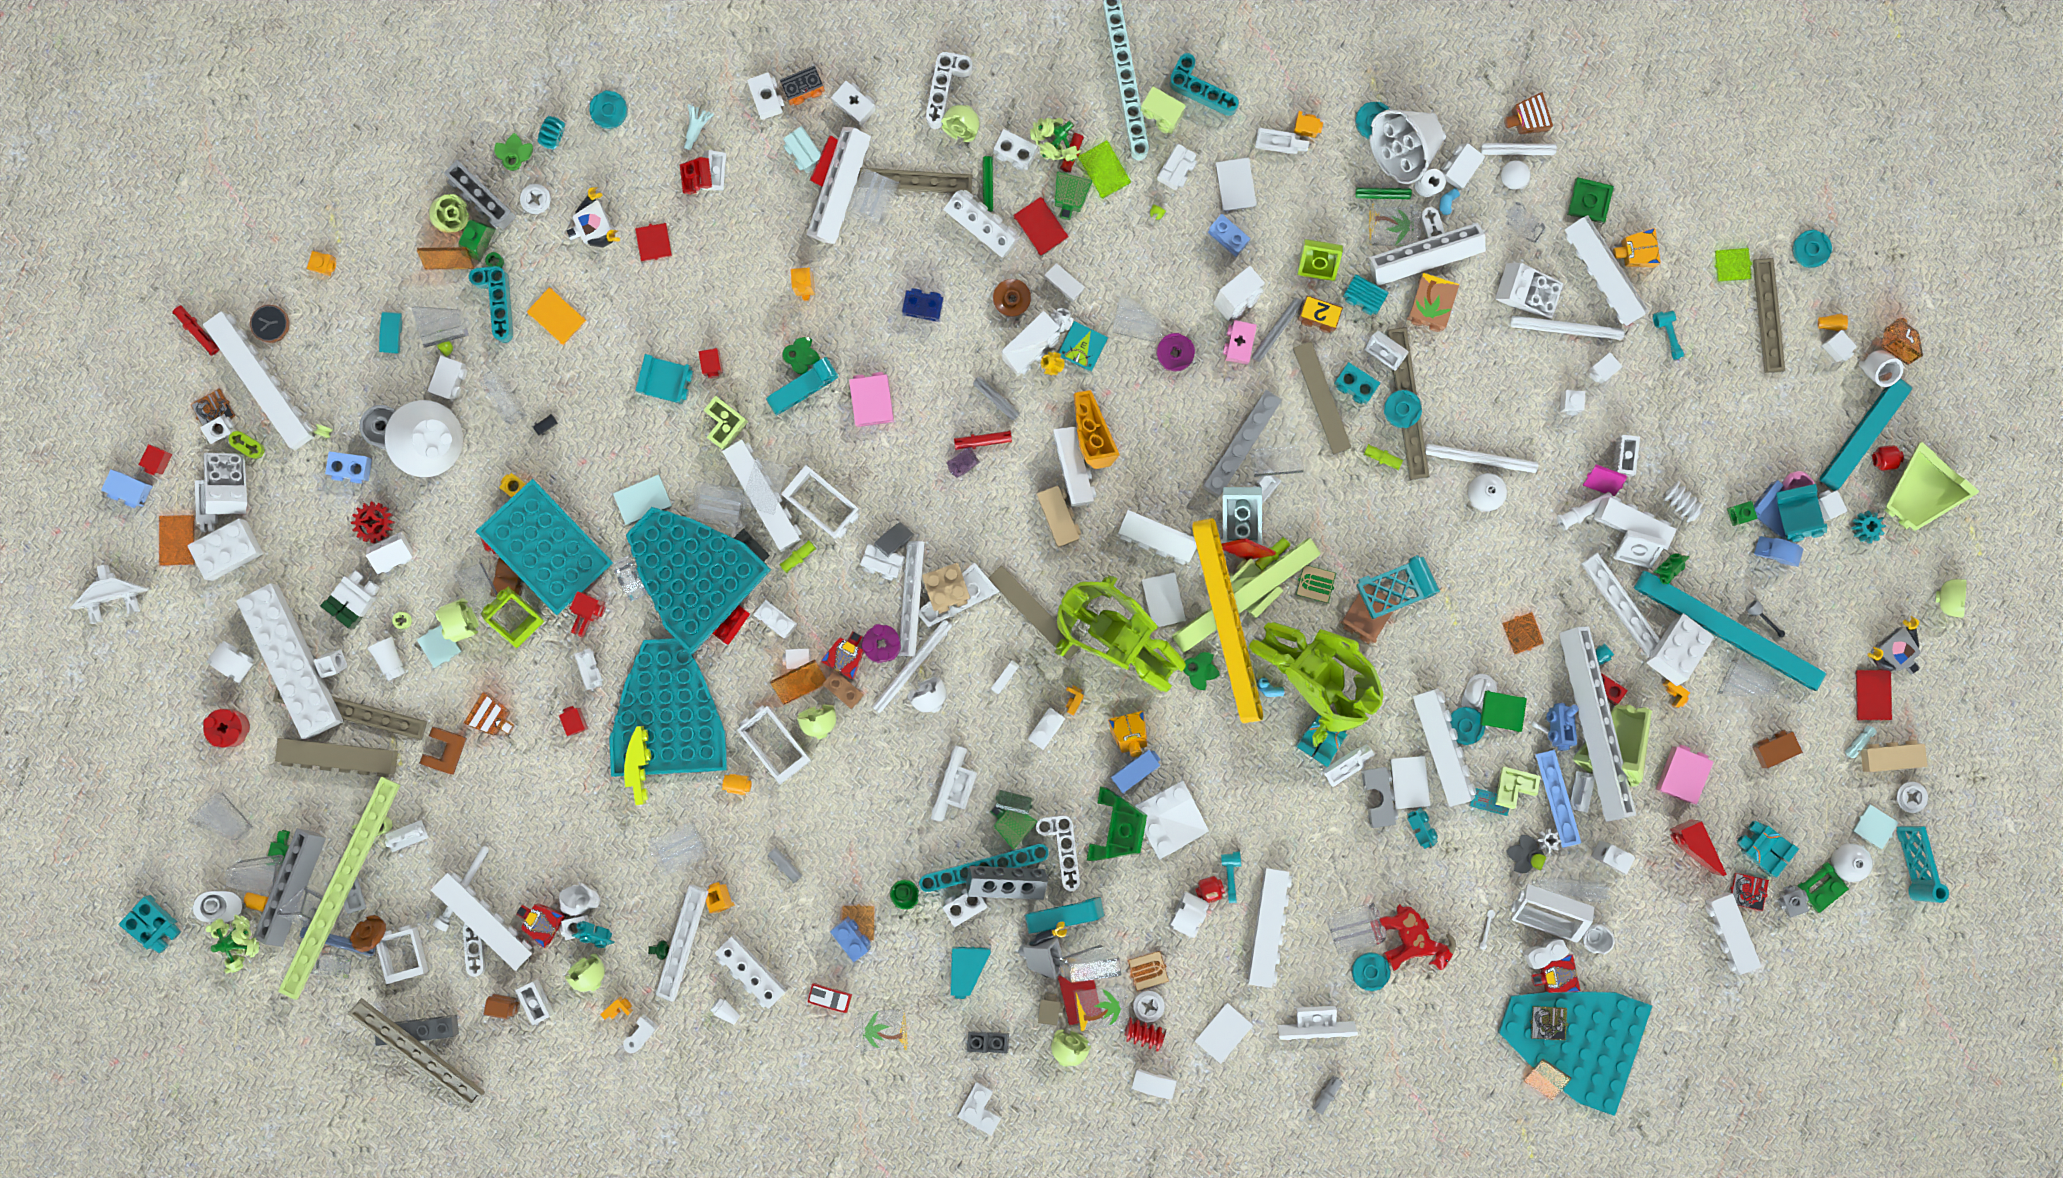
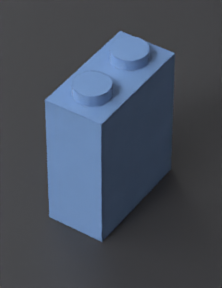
M1147 749L1139 757L1134 758L1110 777L1119 790L1124 793L1160 766L1158 762L1161 759L1155 751L1150 752Z

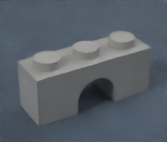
M1387 767L1361 770L1364 789H1376L1381 796L1380 803L1376 807L1367 808L1370 827L1378 828L1396 825L1395 820H1398V813L1396 808L1393 809L1392 801H1395L1393 789L1390 790L1389 782L1392 781L1390 770H1387Z

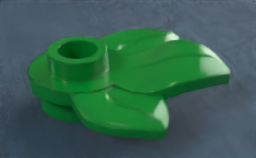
M809 337L796 339L793 345L785 347L782 352L783 360L791 364L793 371L797 374L803 375L808 372L807 365L815 364L820 360L819 354L810 348L812 339ZM790 351L795 353L794 358L789 356Z
M1208 652L1199 653L1195 658H1188L1184 661L1186 667L1183 672L1189 676L1191 685L1203 691L1206 690V680H1212L1220 676L1218 669L1211 664L1214 655ZM1189 664L1195 665L1194 671L1189 670Z

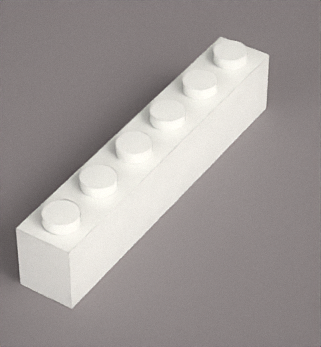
M854 127L842 128L806 235L823 243L835 244L839 236L841 224L845 219V212L851 201V194L857 183V177L863 165V159L869 147L871 136Z
M1589 216L1583 217L1566 228L1567 234L1565 236L1567 240L1577 248L1575 250L1577 256L1581 260L1584 259L1587 264L1586 269L1588 273L1596 278V285L1601 292L1604 291L1608 298L1606 300L1610 307L1616 309L1618 320L1627 326L1649 312L1648 308Z
M1475 223L1369 257L1371 275L1376 285L1379 286L1485 252V234L1480 225Z
M740 440L723 450V454L779 550L783 551L801 541L799 537L802 534L796 524L792 525L790 521L792 516L787 508L783 509L780 502L783 500L777 491L774 493L770 487L773 483L768 475H763L761 471L763 466L759 459L755 460L751 453L754 450L749 442L745 443L743 440Z
M1436 688L1413 696L1449 807L1472 801L1475 798L1476 789L1474 784L1470 783L1468 777L1470 776L1468 766L1464 765L1462 759L1464 758L1462 748L1458 747L1456 741L1458 739L1455 728L1452 729L1450 723L1452 718L1449 710L1445 708L1443 692Z
M1264 867L1247 983L1250 985L1272 988L1273 983L1276 984L1277 972L1274 971L1275 965L1279 964L1280 953L1277 951L1278 945H1282L1283 934L1280 933L1281 925H1285L1286 914H1283L1284 906L1287 907L1289 895H1286L1287 887L1291 886L1292 876H1289V872L1285 870Z
M448 872L431 891L516 971L533 953L531 949L533 947L525 939L521 941L517 937L519 933L511 926L508 928L503 923L505 920L498 913L493 914L489 910L490 905L483 899L479 901L475 897L477 893L470 886L466 888L461 883L462 879L455 872L453 874Z

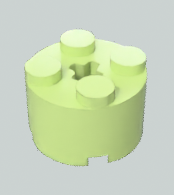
M464 598L441 606L435 612L438 621L441 622L443 627L442 635L446 640L450 639L453 642H458L478 633L476 631V628L479 627L474 609L472 607L468 608L465 604L468 601Z

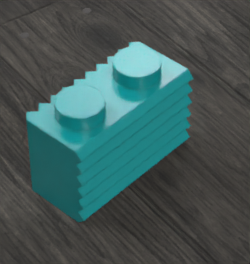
M1355 274L1343 297L1346 298L1345 301L1352 306L1357 304L1362 307V311L1366 314L1376 315L1389 292Z

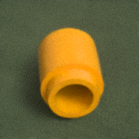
M730 773V775L724 776L722 790H727V793L746 795L747 792L751 791L752 781L749 780V776Z
M254 889L247 892L244 897L246 908L263 912L270 893Z

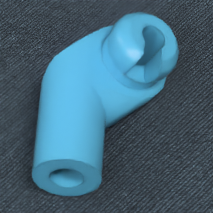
M1456 188L1440 198L1439 209L1443 215L1451 214L1452 201L1460 196Z
M1267 678L1259 679L1257 683L1258 689L1266 697L1284 696V687H1273Z

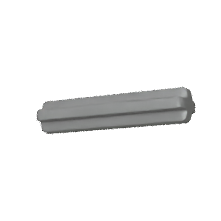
M977 377L974 380L973 385L1011 420L1014 421L1020 413L981 377Z

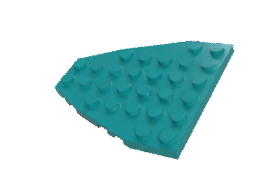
M651 507L626 534L628 543L631 545L632 556L635 558L638 567L636 568L648 595L651 596L654 602V607L662 619L664 628L690 654L696 652L772 570L745 543L691 518Z
M675 638L643 640L640 651L634 660V665L626 678L619 702V709L614 720V727L609 737L611 777L624 776L628 745L638 726H644V730L647 729L649 739L646 741L647 749H650L651 760H648V765H641L646 775L727 771L726 731L705 677L693 655Z
M1546 991L1527 993L1525 995H1510L1498 1033L1530 1066L1577 1103L1615 1116L1653 1006L1616 992L1549 993ZM1534 1007L1546 1008V1011H1550V1022L1549 1015H1545L1541 1019L1543 1024L1551 1025L1553 1008H1555L1554 1026L1556 1024L1560 1025L1558 1018L1560 1017L1561 1009H1563V1018H1560L1562 1019L1561 1021L1566 1022V1024L1562 1023V1030L1563 1026H1565V1040L1532 1038Z

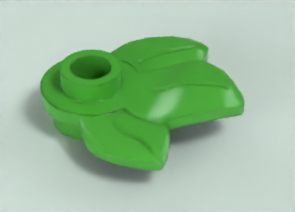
M513 133L505 144L495 143L494 151L496 156L502 160L507 170L515 171L520 168L522 162L531 157L533 145L531 143L522 144L521 139ZM511 159L516 160L513 165L510 164Z

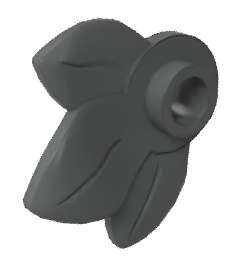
M1520 835V845L1511 846L1506 850L1509 858L1516 862L1514 871L1522 874L1528 873L1533 868L1531 864L1533 854L1544 855L1543 851L1538 849L1537 842L1528 835Z

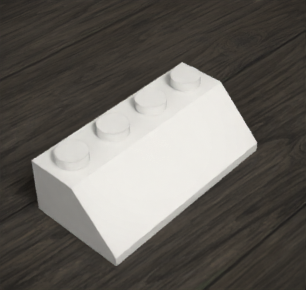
M1076 427L1054 429L1053 436L1071 508L1093 503L1096 492L1094 486L1090 487L1089 479H1092L1090 468L1085 467V459L1079 447Z
M1129 510L1118 532L1121 540L1131 543V541L1139 543L1138 547L1149 550V548L1156 550L1155 554L1164 558L1167 555L1173 557V561L1181 565L1190 562L1197 547L1194 537Z

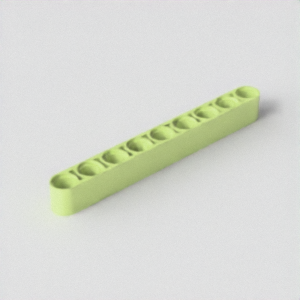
M1311 538L1302 541L1277 561H1274L1263 571L1233 591L1238 613L1245 610L1321 554ZM1212 607L1172 635V638L1182 652L1189 650L1217 630Z

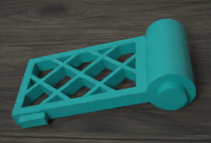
M1416 555L1408 560V564L1370 578L1368 575L1358 579L1359 583L1356 587L1372 620L1422 599L1430 598L1440 592L1424 557ZM1405 570L1408 577L1406 582L1397 579L1398 572ZM1383 578L1392 581L1390 589L1380 585ZM1395 582L1405 586L1402 594L1392 590ZM1370 585L1375 587L1373 596L1367 594L1363 586ZM1407 588L1413 589L1417 597L1412 599L1405 596ZM1378 589L1388 593L1385 601L1376 597ZM1391 594L1400 598L1398 605L1388 602ZM1374 601L1384 605L1381 612L1375 613L1372 607Z
M1898 826L1896 832L1902 845L1912 882L1908 889L1910 898L1920 902L1944 903L1949 898V890L1946 885L1940 882L1926 827ZM1914 842L1919 846L1918 849L1913 845ZM1919 860L1924 865L1923 868L1920 866Z

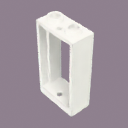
M807 465L803 467L781 494L835 540L838 537L841 539L848 529L846 527L849 523L853 524L860 516L858 514L859 508ZM810 475L852 509L851 513L835 532L792 498Z
M762 705L754 712L756 714L751 719L747 717L739 723L740 728L737 731L777 782L782 784L812 759L772 708ZM767 713L802 756L781 774L746 731Z
M1527 884L1524 890H1520L1517 900L1512 902L1510 908L1512 912L1511 920L1576 943L1579 942L1592 924L1594 915L1593 906ZM1530 902L1576 918V920L1571 922L1525 906V904Z

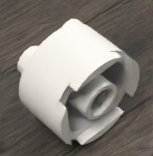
M223 641L219 643L206 662L227 677H232L234 681L240 683L253 666L252 662L254 659L245 653H236L238 650L236 647Z
M1185 891L1175 908L1176 911L1174 916L1171 917L1169 927L1195 938L1199 924L1203 923L1207 915L1206 911L1209 903Z

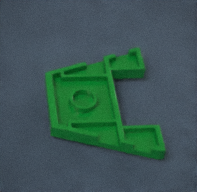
M1100 786L1097 804L1113 807L1106 847L1090 843L1086 861H1099L1140 854L1147 814L1107 787Z

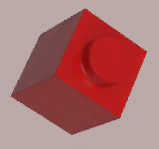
M718 348L698 351L702 374L708 376L709 379L719 377V374L723 373V367Z
M148 444L138 465L144 467L143 471L153 476L156 473L163 475L173 454Z
M570 706L563 709V713L559 715L567 736H573L588 729L580 708Z

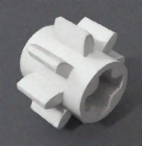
M1059 308L1057 311L1053 310V313L1050 315V318L1060 327V332H1064L1065 329L1069 330L1074 318L1070 317L1071 313L1064 308Z
M1546 829V834L1542 831L1538 832L1540 837L1535 841L1540 845L1539 850L1545 849L1546 853H1551V848L1558 850L1557 844L1562 842L1558 840V832L1551 833V829ZM1546 838L1551 840V843L1546 842Z

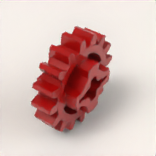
M370 501V505L363 503V509L357 507L358 514H352L356 518L355 521H351V524L356 526L352 531L359 532L356 537H363L364 542H368L370 539V542L375 544L376 539L380 542L383 540V536L389 537L388 531L394 530L390 527V524L395 523V521L390 520L393 514L387 513L389 508L383 507L381 503L377 505ZM379 512L383 515L384 519L379 517ZM373 520L378 521V523L372 525L367 524L372 522ZM362 527L367 529L368 534L363 531Z

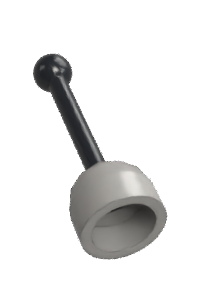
M1757 599L1746 607V611L1752 616L1760 615L1777 632L1779 637L1785 636V631L1780 630L1763 614V605Z

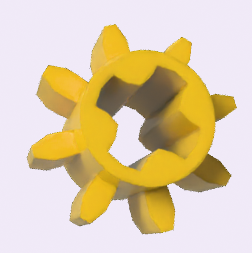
M1048 352V354L1042 357L1041 367L1045 369V374L1051 376L1058 375L1064 369L1065 363L1064 359L1060 358V353Z

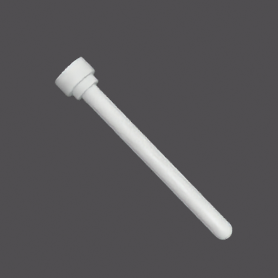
M483 846L463 878L461 883L466 888L488 853L489 849L487 846ZM447 906L444 913L436 917L432 925L446 932L450 925L449 918L453 911Z

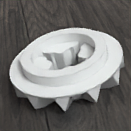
M540 184L527 186L520 195V203L523 209L530 214L538 215L545 212L550 206L551 196L549 191ZM531 194L535 195L536 197L540 196V205L536 204L535 202L531 203L533 201V196Z
M1907 782L1901 785L1898 792H1896V802H1898L1901 809L1907 812H1919L1927 804V791L1917 782ZM1906 792L1910 794L1915 793L1914 799L1916 802L1908 801L1909 796Z
M1153 991L1140 993L1135 998L1133 1006L1136 1016L1144 1022L1158 1020L1165 1008L1162 997ZM1152 1000V1006L1157 1010L1149 1009L1146 1012V1007L1142 1004V1002L1149 1003V1001Z

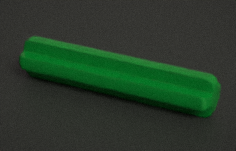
M984 156L983 204L987 206V211L993 212V157Z
M1357 187L1355 197L1357 199L1409 200L1412 197V190L1410 188Z

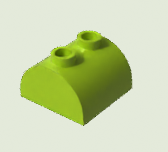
M1304 239L1297 275L1335 281L1343 253V245Z

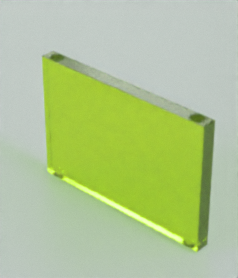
M1108 140L1079 155V161L1082 163L1090 179L1093 180L1092 183L1102 199L1131 184V179L1126 174Z

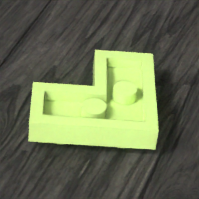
M1503 766L1500 772L1495 804L1515 809L1518 792L1533 796L1538 794L1541 776Z

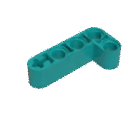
M1189 53L1181 55L1171 74L1170 88L1226 116L1234 115L1239 105L1238 98L1193 76L1192 72L1196 62L1194 56ZM1189 61L1191 66L1186 68L1182 65V62ZM1175 78H1181L1183 80V83L1176 84L1173 80ZM1198 86L1200 91L1195 93L1191 90V87ZM1215 94L1217 96V100H1210L1208 98V95ZM1229 102L1232 103V106L1230 108L1227 107Z
M496 266L471 270L468 277L469 281L477 288H489L491 326L494 338L502 343L510 342L513 338V322L508 274L502 268ZM502 273V278L495 281V275ZM483 274L482 281L477 283L475 281L476 277ZM503 291V297L496 300L497 293ZM505 310L504 317L499 319L497 317L498 312ZM504 329L506 333H504L502 337L499 335V333H502Z
M824 357L817 361L811 370L769 395L766 401L775 415H779L835 381L839 375L829 359Z
M1095 897L1079 903L1024 914L1028 933L1031 934L1056 929V925L1059 922H1064V927L1101 919L1105 914L1101 897Z

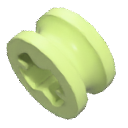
M316 424L317 430L313 433L326 438L331 437L329 433L333 432V429Z
M398 612L393 616L392 623L396 628L407 629L412 623V618L406 612ZM402 615H404L403 618L406 619V623L400 626L401 623L398 622V618H402Z

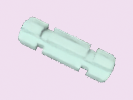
M1866 726L1863 730L1864 733H1860L1851 744L1852 746L1848 747L1845 751L1848 757L1854 759L1859 754L1858 751H1861L1871 740L1870 737L1873 738L1877 733L1874 727Z

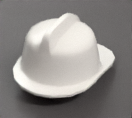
M1485 674L1473 676L1467 683L1461 706L1474 708L1482 713L1485 691L1489 690L1497 693L1495 681Z
M228 891L204 892L196 898L193 904V912L196 918L203 922H214L217 919H223L224 922L232 921L235 919L234 915L239 916L242 910V901L239 896Z

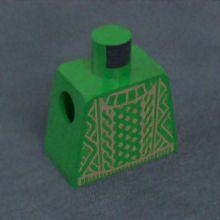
M1057 172L1055 206L1062 208L1060 218L1071 220L1073 211L1081 212L1092 187L1093 180Z
M469 220L458 242L462 253L481 262L496 229L479 221Z
M996 804L990 811L998 819L994 827L1014 850L1038 821L1030 815L996 807Z

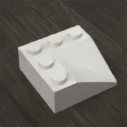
M1043 311L1002 350V360L1017 376L1021 373L1025 375L1032 368L1030 364L1035 360L1037 362L1041 360L1045 355L1044 351L1048 347L1052 349L1059 342L1060 327Z
M1183 780L1134 805L1147 814L1144 833L1159 860L1209 832Z

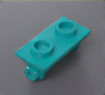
M1419 807L1415 812L1407 813V820L1412 829L1420 828L1421 830L1415 833L1420 846H1423L1424 849L1431 845L1434 846L1438 842V835L1429 824L1430 820L1427 812Z
M586 921L578 922V933L572 934V937L578 938L580 942L593 943L597 948H606L607 945L615 943V941L610 940L612 932L609 929L595 926V924Z

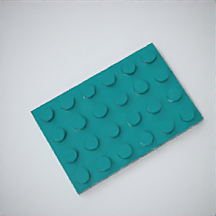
M534 479L529 481L475 531L556 616L574 600L577 591L583 592L613 564L609 557Z

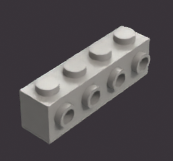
M458 160L444 172L449 178L447 182L454 189L458 187L463 192L460 195L468 202L472 200L476 204L474 208L482 216L486 213L490 217L487 221L495 228L499 226L504 230L516 218Z

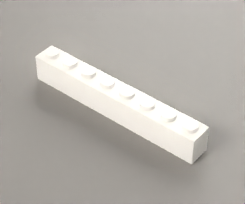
M219 312L205 322L203 326L291 449L297 450L315 437L312 434L313 428L307 421L304 422L300 417L302 415L301 411L290 403L291 397L285 390H281L279 380L268 372L270 368L264 360L259 359L257 349L246 341L248 337L242 329L239 330L237 328L235 318L231 314Z

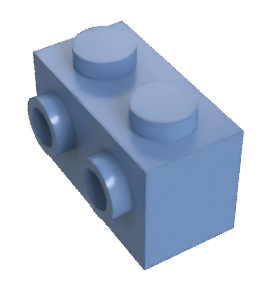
M847 916L835 925L830 933L854 963L866 954L872 946L867 936L862 935L858 930L857 923Z

